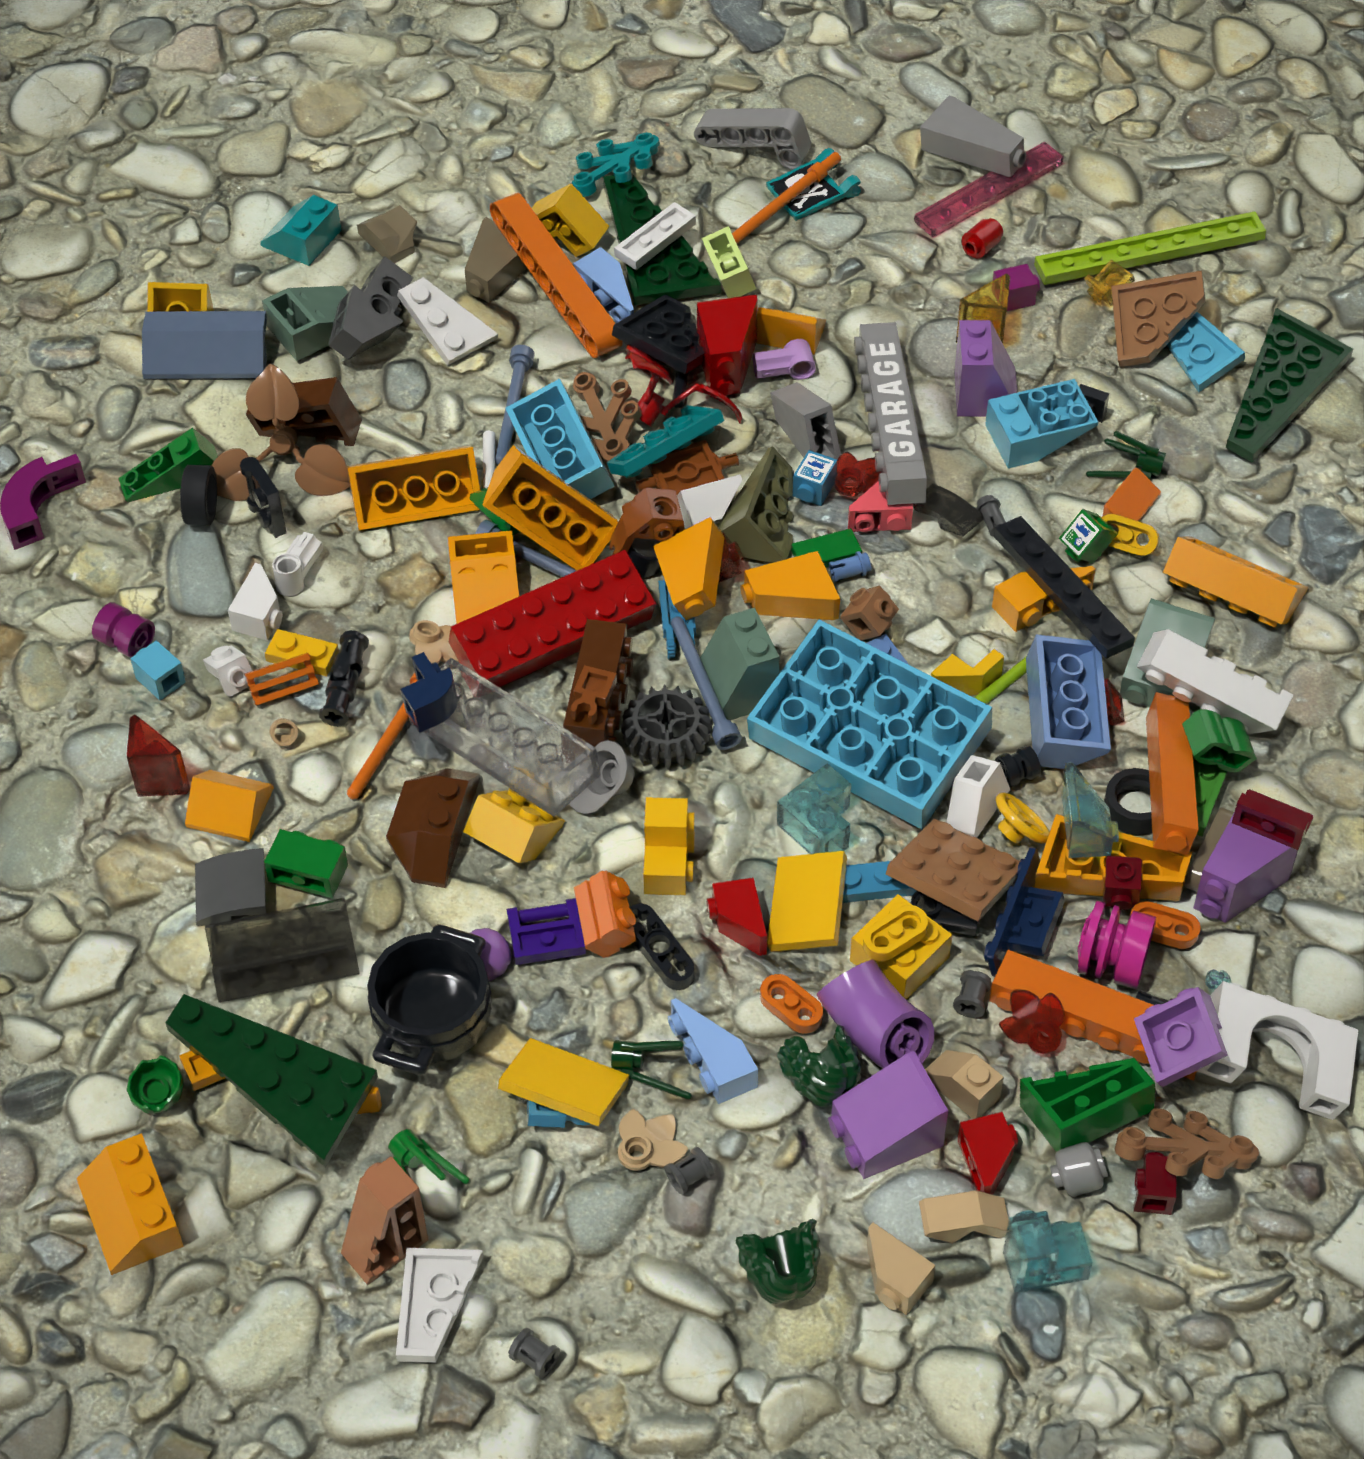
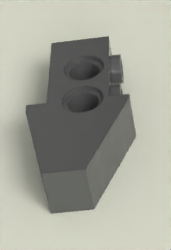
M384 256L370 272L362 288L359 289L353 285L340 300L335 314L329 346L349 360L388 339L403 322V320L397 317L401 311L398 305H402V302L397 297L398 290L409 285L414 277Z

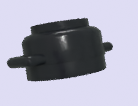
M437 924L431 932L404 937L383 951L372 965L367 984V998L372 1023L376 1029V1034L379 1036L372 1054L376 1062L417 1075H423L427 1072L431 1063L454 1059L476 1045L487 1030L492 1009L491 988L484 962L480 958L486 946V941L483 937Z

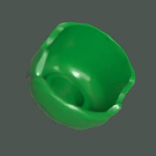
M160 1055L156 1059L142 1060L136 1066V1069L128 1078L126 1090L135 1107L145 1113L157 1114L170 1110L181 1099L184 1080L177 1064L167 1057Z

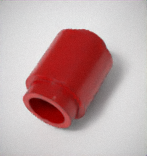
M993 218L981 220L962 236L961 242L964 251L973 258H982L1001 242L1003 228Z

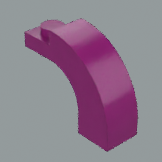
M77 454L47 465L43 457L37 458L19 469L6 484L1 496L0 510L14 550L44 539L37 511L46 499L86 483Z

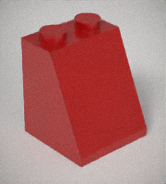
M757 294L697 302L699 346H703L705 352L702 367L708 387L719 391L725 396L741 392L757 343Z

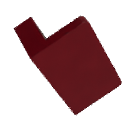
M1249 789L1246 794H1241L1236 804L1232 823L1299 850L1312 823L1313 815Z

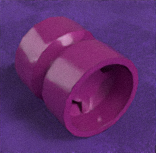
M110 602L95 617L92 625V635L100 643L110 648L117 647L118 652L131 658L140 649L152 644L155 636V626L150 620L138 614H132L129 609L115 602Z

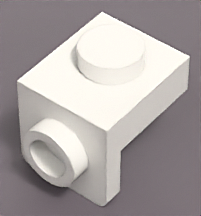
M232 645L216 648L211 652V656L203 659L207 671L219 679L227 696L231 697L249 687L244 673L250 672L252 669L246 655Z

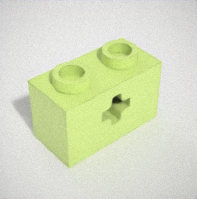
M729 226L701 238L728 298L741 297L756 290L748 267Z

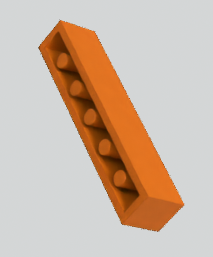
M1007 950L992 982L989 1002L995 1003L1003 1010L1015 1011L1026 1015L1037 1023L1049 1024L1062 1029L1070 1036L1083 1037L1098 1043L1104 1049L1116 1050L1132 1056L1140 1063L1149 1064L1134 1018L1144 1014L1145 1010L1153 1006V1004ZM1197 1071L1184 1077L1194 1080Z

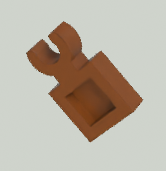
M584 665L573 690L575 699L571 705V718L573 720L577 719L580 712L587 711L589 712V724L595 723L597 720V705L607 707L617 683V673Z

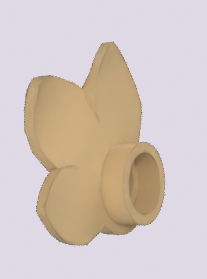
M428 620L415 623L414 627L410 630L409 639L415 645L416 655L424 652L431 663L436 662L438 664L440 661L447 664L460 663L448 642L450 625L438 626L436 623Z
M630 1110L621 1119L619 1124V1134L622 1139L618 1147L620 1163L627 1169L638 1171L650 1165L664 1168L669 1163L676 1164L683 1159L688 1151V1147L678 1141H674L676 1132L674 1115L658 1116L645 1121L637 1110ZM634 1151L643 1153L639 1157H633L630 1154Z

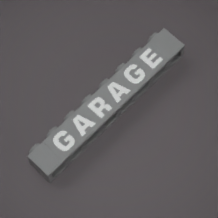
M896 322L860 324L859 337H854L855 355H858L857 367L858 373L861 374V391L865 393V412H871L868 413L869 432L874 431L871 434L872 451H878V453H875L876 472H882L879 473L880 492H885L887 505L926 503L927 476Z

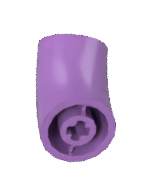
M875 960L866 961L844 972L817 993L816 996L834 1022L844 1027V1034L849 1036L852 1042L882 1069L911 1051H915L922 1064L930 1054L934 1043V1027L931 1019L924 1012L914 1007L897 991Z

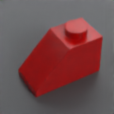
M754 877L713 883L712 898H707L706 902L709 919H716L718 932L759 956L767 955V933Z
M1003 1112L960 1122L957 1140L976 1190L991 1195L994 1194L1012 1161L1014 1146L1018 1145L1016 1130L1013 1124L1007 1125Z

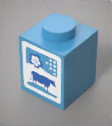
M808 450L793 475V497L822 506L836 482L838 460Z

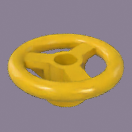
M1002 792L996 796V805L1005 817L998 824V828L1009 840L1018 844L1026 836L1036 843L1045 844L1047 842L1050 832L1044 822L1031 808L1011 794Z

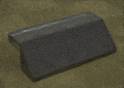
M345 897L205 925L218 1003L360 974Z

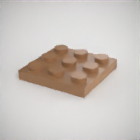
M934 818L888 864L886 875L979 922L1017 880V870L1020 861L1012 855L1001 852L983 843L980 839L971 837L953 828L950 824Z

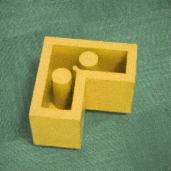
M572 183L538 200L532 207V210L551 236H557L575 257L592 250L609 228V225L600 214L588 203Z
M646 797L644 894L686 895V882H693L694 861H687L688 853H694L695 812H688V798Z

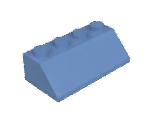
M1036 634L1026 657L1032 748L1037 754L1040 766L1068 769L1108 754L1111 746L1102 654L1089 640Z

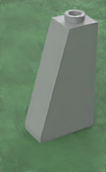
M949 95L920 126L921 149L923 151L1007 177H1011L1025 163L1027 154L1024 151V138L953 96Z

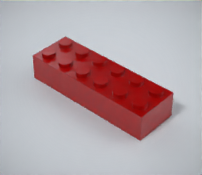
M623 550L451 626L448 642L475 692L480 697L579 652L587 619L625 623L628 630L650 620L656 602L626 550Z

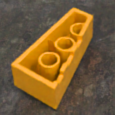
M1055 815L1036 872L1035 888L1063 892V894L1103 896L1107 856L1137 857L1142 860L1140 899L1180 900L1189 871L1192 852L1189 851L1187 856L1155 849L1151 840L1066 816Z

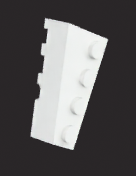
M1169 629L1153 633L1137 665L1138 669L1146 673L1145 677L1149 681L1157 685H1166L1174 690L1172 694L1185 702L1192 701L1200 706V709L1217 712L1222 718L1230 717L1241 721L1245 726L1247 734L1277 730L1293 694L1284 689L1280 693L1273 692L1265 687L1267 680L1257 675L1252 677L1235 672L1236 664L1215 656L1207 657V649Z

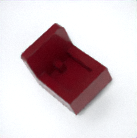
M1107 856L1103 889V902L1106 903V906L1113 908L1116 905L1120 907V910H1128L1139 903L1142 876L1141 858Z

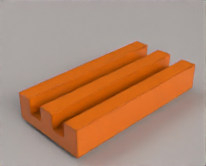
M309 653L244 673L256 706L319 685ZM301 662L304 663L305 668L258 684L254 682V678ZM308 675V680L261 696L258 694L260 690Z

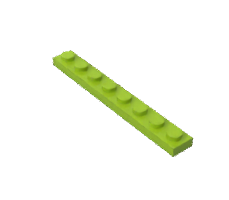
M1254 211L1036 256L1034 266L1043 284L1048 285L1264 240L1266 229Z

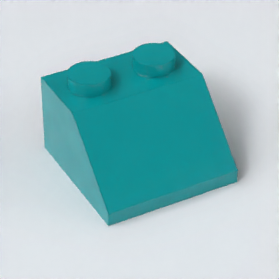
M315 195L310 196L293 206L260 241V245L310 266L341 231L338 204Z

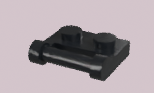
M244 458L240 462L242 475L246 477L249 492L247 499L249 510L257 514L261 526L264 529L268 527L275 538L286 534L279 491L256 458Z

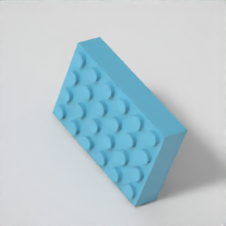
M819 619L749 714L747 724L749 739L906 822L923 829L952 787L957 774L969 757L974 755L991 730L992 707Z

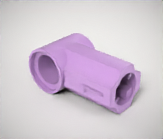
M804 339L791 340L783 349L753 353L754 373L757 379L790 374L794 379L803 380L812 376L816 370L810 345Z

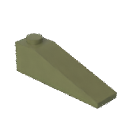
M773 446L767 449L725 513L719 527L725 538L724 545L729 547L737 556L771 563L787 559L791 544L793 543V535L788 532V523L793 520V512L788 510V498L793 496L792 467Z

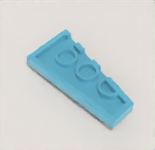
M1198 312L1192 316L1167 344L1198 392L1245 360V352Z

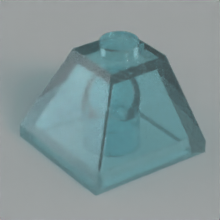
M1072 762L1065 763L1061 798L1068 858L1111 856L1113 842H1118L1119 840L1117 821H1111L1109 807Z

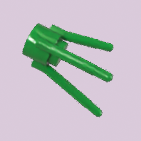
M410 1129L397 1133L388 1145V1149L394 1155V1160L405 1172L406 1166L413 1169L423 1163L439 1180H445L446 1175L433 1162L435 1161L462 1183L468 1184L470 1181L458 1168L434 1151L424 1139L419 1140Z

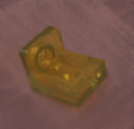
M1111 259L1095 278L1088 274L1084 280L1089 288L1087 293L1095 301L1100 303L1103 300L1112 306L1111 286L1132 283L1135 281V278L1130 272Z

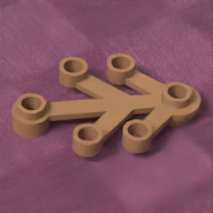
M581 372L575 376L573 388L580 399L586 400L593 418L580 417L588 431L601 433L604 440L591 439L602 459L608 462L630 446L627 438L635 421L641 417L642 411L637 402H625L630 397L632 389L624 379L616 380L611 385L613 397L606 411H604L597 396L600 390L598 381L593 374ZM621 410L624 418L616 433H614L612 426Z
M1160 1108L1151 1110L1148 1126L1174 1139L1146 1137L1142 1130L1135 1127H1126L1123 1132L1118 1134L1115 1144L1116 1154L1130 1161L1141 1160L1146 1150L1171 1152L1168 1155L1165 1169L1176 1176L1186 1175L1190 1167L1205 1157L1202 1172L1207 1177L1213 1179L1222 1178L1225 1171L1230 1167L1237 1169L1250 1168L1259 1155L1258 1148L1249 1138L1240 1135L1229 1138L1207 1126L1208 1118L1200 1112H1188L1183 1124L1184 1129L1171 1123L1173 1116L1170 1112ZM1195 1135H1200L1209 1141H1204Z

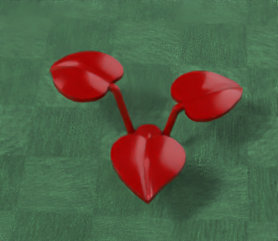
M629 345L625 348V359H631L633 368L649 370L652 375L646 392L638 401L642 411L639 420L652 427L660 413L666 416L670 409L696 391L710 395L724 403L733 411L739 424L742 421L740 410L727 396L704 384H694L669 404L663 406L662 404L665 399L655 393L654 390L659 378H662L670 385L673 384L669 377L670 373L641 350Z

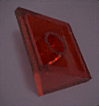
M136 714L130 717L127 761L137 796L186 795L190 792V785L181 751Z

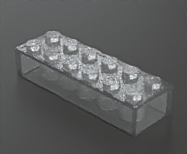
M450 658L440 666L441 671L449 667L452 671L458 704L450 718L433 728L423 731L424 733L553 817L601 776L595 747L455 659ZM409 717L410 724H412L413 726H415V725L413 724V722L411 721L410 717Z

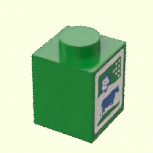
M1082 509L1059 539L1067 546L1065 552L1071 558L1078 562L1085 560L1095 563L1118 533L1097 513Z

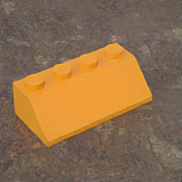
M512 445L494 470L482 504L485 508L575 570H580L595 562L611 540V536L619 522L612 514L514 445Z
M472 446L347 466L359 530L480 510L469 499L471 493L480 490Z
M1192 536L1177 537L1163 570V573L1171 576L1169 579L1171 583L1183 588H1187L1189 584L1200 589L1199 595L1213 601H1217L1218 597L1230 602L1229 608L1243 614L1250 610L1259 614L1258 620L1272 627H1276L1278 623L1287 624L1308 590V586Z

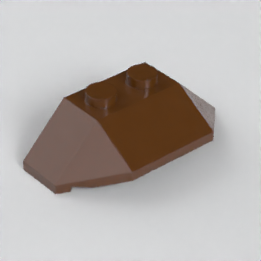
M446 768L404 782L386 840L406 870L411 882L446 888L479 784V773Z

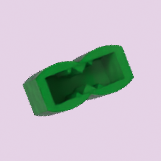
M1200 709L1192 713L1182 723L1194 758L1200 763L1217 764L1224 771L1240 772L1257 759L1245 726L1237 719L1230 717L1222 718L1217 712Z

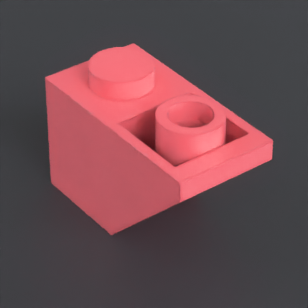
M878 481L849 506L848 529L851 528L853 532L911 530L913 504L887 505L885 492H880Z

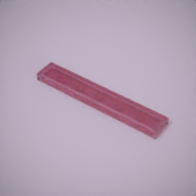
M1044 141L1026 152L1024 165L1018 168L1011 177L989 172L916 213L914 222L934 238L1061 166L1064 156Z

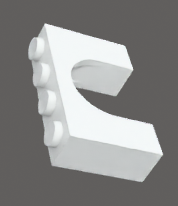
M1223 981L1210 996L1222 1026L1218 1030L1228 1056L1197 1070V1072L1231 1084L1247 1068L1252 1032H1270L1289 1042L1301 1059L1303 1082L1300 1109L1334 1120L1350 1105L1358 1029L1347 1026L1339 1020L1328 1019L1311 1013L1306 1008L1294 1007L1283 1003L1272 996L1261 995L1247 990L1236 983Z

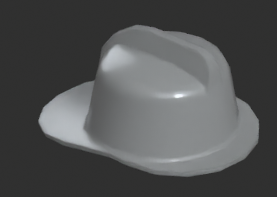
M609 740L600 742L569 776L566 786V797L570 806L579 813H594L602 808L613 796L626 792L633 782L635 760L632 757L626 756L623 748L617 742Z

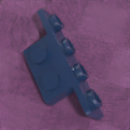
M1030 847L1025 859L1020 860L1017 870L1018 878L1015 885L1010 886L1008 890L1007 905L1004 913H1000L996 920L995 936L993 941H989L986 945L984 959L988 963L993 977L996 976L1007 950L1044 957L1065 902L1063 892L1035 888L1036 872L1040 863L1037 848Z

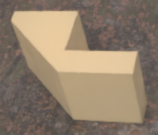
M976 1190L924 1198L919 1201L926 1237L953 1244L972 1231L1000 1239L1011 1232L1005 1200L1002 1197Z

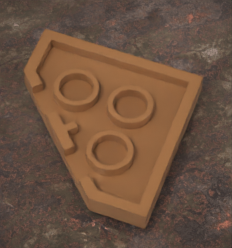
M1202 270L1111 286L1119 366L1126 367L1150 363L1204 305L1206 300Z

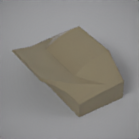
M400 205L384 214L357 224L358 234L382 257H387L393 263L415 253L413 235L417 221Z

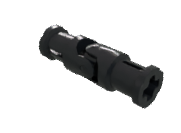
M345 631L339 639L341 644L340 652L334 658V669L330 673L325 690L327 696L326 703L319 712V718L331 726H344L349 720V713L347 711L349 704L355 698L359 676L363 668L362 655L369 646V639L358 631Z

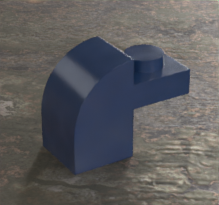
M424 652L411 657L417 682L400 689L406 713L419 733L446 721L454 713L458 704L457 692L450 667L441 671L436 662L431 663Z

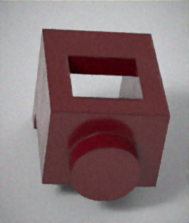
M1150 1152L1144 1155L1143 1168H1136L1135 1191L1137 1193L1133 1212L1172 1214L1176 1200V1175L1169 1173L1165 1169L1168 1156L1159 1152Z

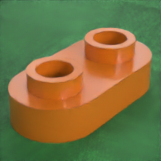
M1149 901L1140 902L1131 910L1130 915L1133 911H1138L1156 916L1151 941L1178 949H1186L1195 945L1198 940L1201 928L1200 923L1194 915L1188 912ZM1176 932H1183L1185 935H1179Z
M782 974L770 975L763 980L760 987L761 1003L791 1029L798 1033L808 1034L816 1031L821 1026L823 1020V1007L821 1003L795 981ZM779 994L782 995L783 998L775 999L772 996ZM800 1016H808V1017H810V1019H809V1020H801V1019H799V1017H800Z

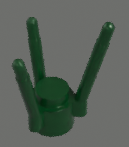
M1115 431L1114 436L1134 447L1109 438L1104 440V443L1138 456L1136 468H1140L1149 479L1151 475L1159 477L1166 453L1160 452L1158 448L1148 446L1119 431ZM1087 471L1086 476L1127 478L1131 471Z
M614 1041L611 1055V1066L613 1069L629 1074V1079L688 1100L692 1097L690 1092L635 1072L636 1068L643 1067L645 1052L681 1050L684 1046L683 1041Z

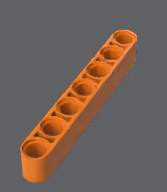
M515 193L491 203L490 214L494 223L590 356L597 358L622 347L623 341L612 336L615 322L520 193Z

